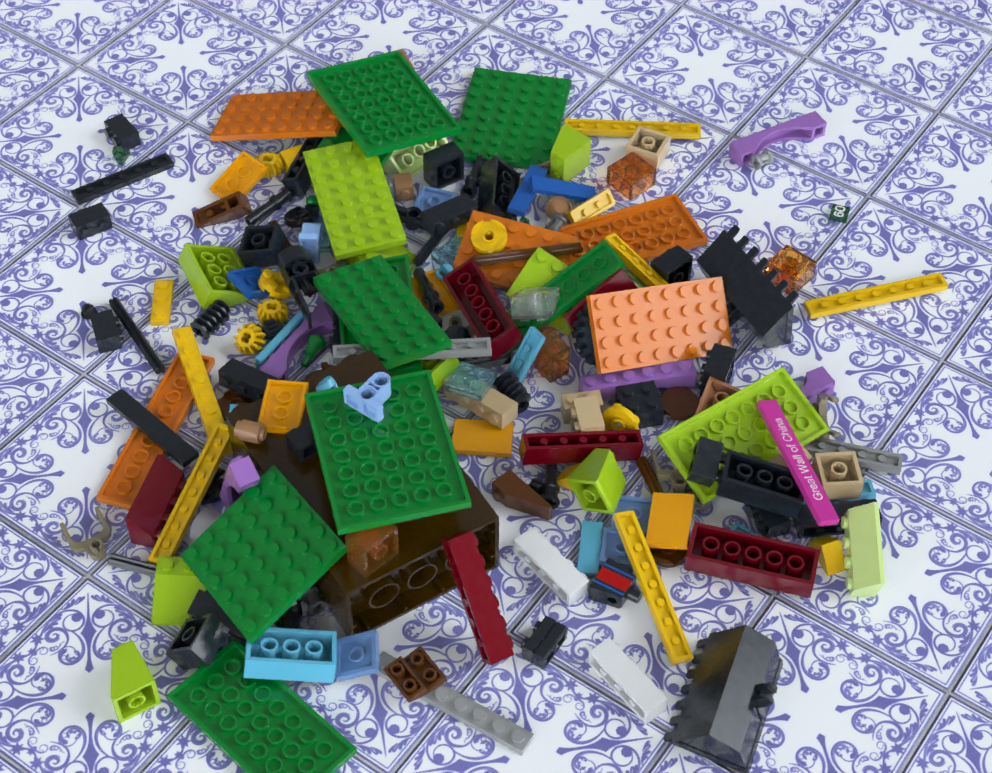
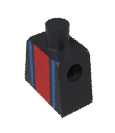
M608 557L589 586L588 599L619 609L623 607L627 599L638 604L643 593L634 588L636 576Z

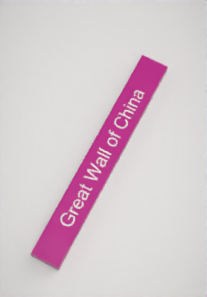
M759 400L756 406L818 526L837 525L840 519L777 400Z

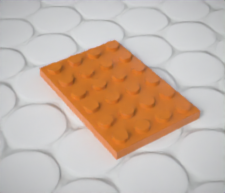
M473 210L452 267L456 269L472 258L473 255L481 254L474 249L471 243V231L478 222L483 220L484 222L490 221V219L497 220L505 226L508 241L500 252L577 242V236ZM491 234L490 236L486 235V236H485V237H486V240H491V239H493V238H492L493 235H492V234ZM572 254L554 257L569 266ZM528 260L480 265L492 286L509 290Z

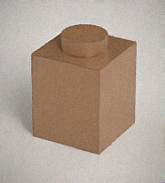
M410 172L393 174V188L396 201L414 200V187Z

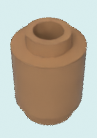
M246 419L238 420L235 424L234 436L242 441L260 444L261 441L266 439L267 429L263 423Z

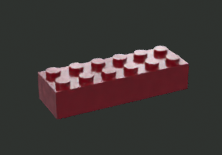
M473 257L442 277L476 337H490L492 356L490 358L493 361L522 342L523 335Z
M694 522L684 570L811 598L820 549Z

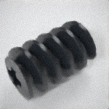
M217 299L190 323V326L198 336L208 340L210 335L215 334V330H219L220 326L225 324V321H229L230 309L225 302Z
M506 372L494 380L493 385L498 392L518 403V414L524 412L529 407L531 395L527 393L526 388L523 387L524 385L514 372Z

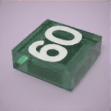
M833 204L829 220L847 223L850 207Z

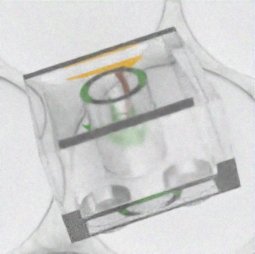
M559 287L523 288L510 296L512 319H519L520 322H527L531 319H537V321L548 320L550 316L555 314L560 291Z

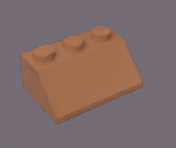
M710 376L695 415L741 389Z

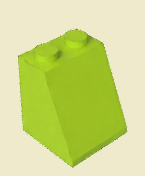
M564 123L551 150L550 178L570 181L590 165L591 138Z
M595 448L566 478L584 511L608 514L615 512L627 482L614 458V454L610 449Z
M133 640L118 645L111 652V701L120 724L161 703L155 679Z

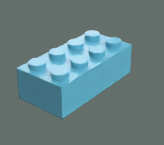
M269 627L253 644L246 639L244 678L334 683L337 632Z

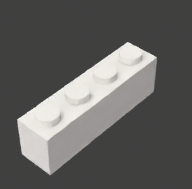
M532 527L513 540V552L568 606L588 593L589 580L583 572L580 573L574 567L572 561L566 559L555 545H551L541 532L536 531Z
M607 638L589 651L588 664L645 724H648L666 710L668 698L664 690L658 689L652 682L651 677L638 668L635 660L629 658L618 643H614L610 638Z

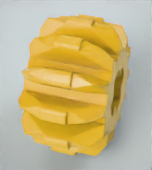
M268 151L267 153L261 152V155H256V159L269 168V171L262 178H276V175H281L283 162L279 154Z
M278 297L274 300L269 298L268 301L262 300V304H258L257 318L261 325H264L263 322L274 318L275 321L279 320L283 325L288 319L289 309L284 300L280 301Z
M253 323L249 325L243 324L242 329L238 328V335L233 336L237 339L233 344L238 347V352L250 356L251 354L257 355V350L262 351L261 345L266 344V341L262 340L266 336L262 332L263 329Z

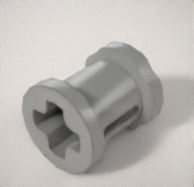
M766 149L759 155H752L750 161L753 168L759 170L766 164H772L774 158L771 152Z

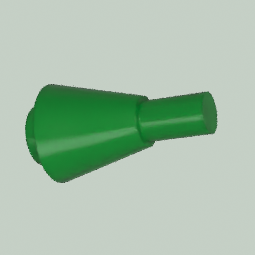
M318 334L309 336L305 356L300 363L301 366L307 368L311 359L326 346L322 336Z

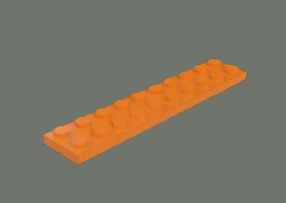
M178 352L146 407L148 411L176 434L194 403ZM201 355L209 375L215 364V358ZM135 427L96 496L97 502L130 510L156 456L160 454L165 457L166 453Z

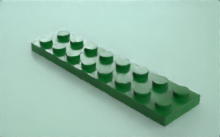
M604 239L537 290L551 291L546 294L543 305L547 303L545 307L536 309L532 305V303L537 305L539 298L541 303L544 298L543 293L534 292L511 309L509 314L523 337H525L529 327L534 326L541 331L590 294L609 276L620 268L623 269L626 265ZM521 342L507 352H513L520 346Z

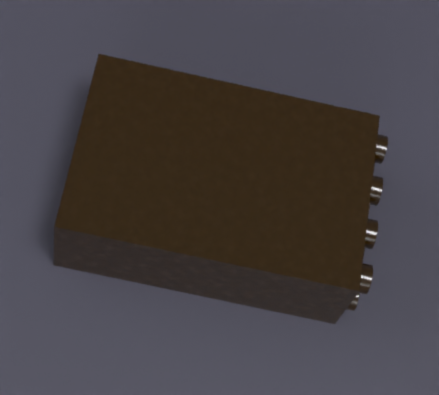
M371 349L360 355L351 354L345 357L341 363L324 371L315 370L299 382H308V393L316 392L317 384L327 376H332L338 387L366 382L377 372H385L390 377L392 376ZM263 398L252 403H241L230 413L225 414L233 459L238 456L243 458L249 456L259 477L274 464L338 535L318 454L300 463L287 448L285 434L267 433L266 439L261 441L260 444L242 441L234 436V428L238 420L246 419L258 422ZM306 404L301 425L309 420ZM462 467L461 471L471 499V508L338 535L349 550L313 585L319 589L320 597L326 601L328 609L346 636L378 629L457 588L440 540L462 530L472 531L478 539L477 548L479 554H482L484 557L486 573L499 567V516Z

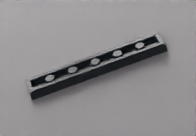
M163 153L71 190V195L77 204L81 205L175 167L174 162L167 153Z
M122 388L106 399L110 407L183 468L199 457V452Z

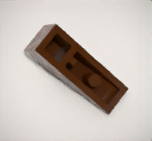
M236 191L193 211L192 214L196 228L200 229L237 220L252 213L248 197L240 191Z
M508 470L492 482L491 494L497 502H501L507 508L545 520L551 519L552 506L513 471Z

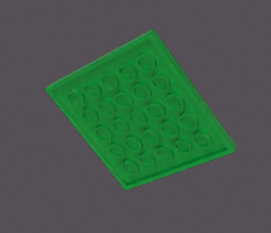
M273 464L260 477L259 483L244 492L180 557L248 642L253 644L349 548Z

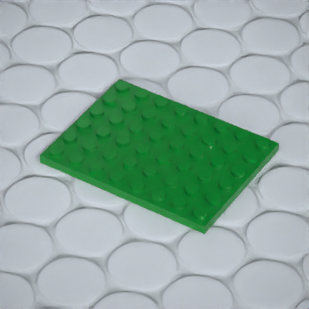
M398 50L306 72V78L366 158L461 134L462 127Z
M475 68L458 121L462 131L461 134L454 135L453 142L464 152V161L474 163L476 156L483 155L482 160L485 157L487 162L497 155L512 168L528 170L531 164L538 165L550 160L551 150L561 130L572 80Z
M430 369L390 377L391 396L383 403L384 418L379 423L344 403L343 389L346 386L304 394L338 535L471 508V499ZM365 382L352 384L351 386L359 389Z

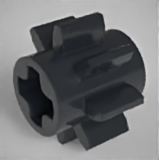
M274 318L264 321L265 326L261 327L263 329L262 332L266 335L264 338L271 341L283 329L282 323L279 320L275 321Z

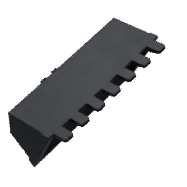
M734 225L728 232L724 229L696 262L706 278L722 276L725 300L728 302L726 305L727 313L729 315L733 310L735 311L728 318L729 327L733 326L741 318L767 349L782 344H790L794 313L792 304L797 300L799 294L796 291H792L785 298L782 293L789 286V283L785 279L776 287L772 283L779 275L777 269L773 268L765 275L762 271L769 264V260L763 257L755 264L752 260L759 253V249L753 246L746 254L743 249L750 239L744 235L738 242L734 240V237L740 231L737 225Z
M743 625L719 632H712L708 638L697 642L696 647L704 649L703 653L693 655L694 658L691 662L699 664L698 668L688 670L686 673V678L693 679V682L683 685L680 690L682 694H688V697L676 702L675 709L683 710L682 714L671 717L669 724L677 726L676 731L667 732L663 740L738 772L749 773L769 708L774 702L773 695L778 689L777 683L783 667V661L779 656L775 641L751 627Z

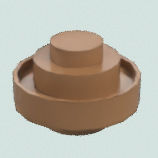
M553 197L546 204V215L549 219H552V215L557 213L567 220L566 212L570 211L572 206L565 197Z

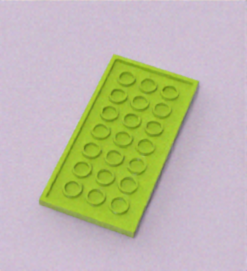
M354 140L303 152L336 261L407 244V238L378 155L366 158Z
M781 367L657 437V441L686 480L694 447L700 436L723 443L722 452H725V454L727 449L765 461H769L781 454L756 406L759 400H777L798 442L803 447L820 438L823 434L828 433L830 429L784 367ZM686 480L703 505L718 497L715 495L717 482L714 481L709 488Z

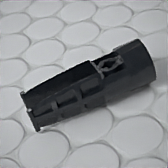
M300 245L289 246L279 253L276 263L296 305H298L302 315L308 321L309 329H312L311 313L300 290L303 291L305 296L311 298L312 294H315L313 277L320 275L305 247ZM316 287V291L333 322H337L336 312Z

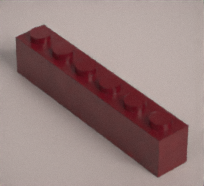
M640 430L522 434L518 450L522 465L582 463L595 448L610 449L616 461H635L640 457L644 443Z
M462 530L440 539L482 661L493 665L513 656L512 648L514 644L511 637L507 635L505 629L507 627L506 621L500 615L498 609L500 606L499 600L493 594L491 588L493 583L490 576L486 574L484 568L485 560L482 554H479L476 535L472 531Z

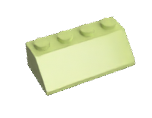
M446 138L396 150L389 157L383 169L391 176L393 174L410 172L413 179L423 170V153L447 144L448 141Z
M878 502L850 508L841 518V528L845 530V536H843L842 540L843 549H846L844 568L848 570L845 586L846 589H849V596L875 597L885 585Z

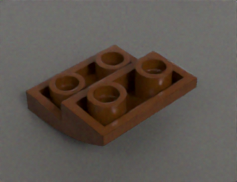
M421 645L404 658L400 655L383 669L408 703L425 696L447 681L446 676Z

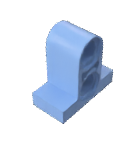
M303 222L302 231L299 233L298 238L299 245L308 250L314 264H320L322 223Z
M377 372L359 389L348 384L343 389L344 403L379 423L384 418L383 403L391 396L390 376L385 372Z

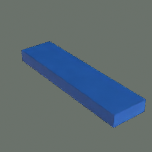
M533 164L530 165L508 206L507 212L525 217L537 194L531 192L529 178L531 175L545 177L548 169Z
M531 175L529 178L532 193L554 197L561 196L566 199L582 202L596 195L595 186Z

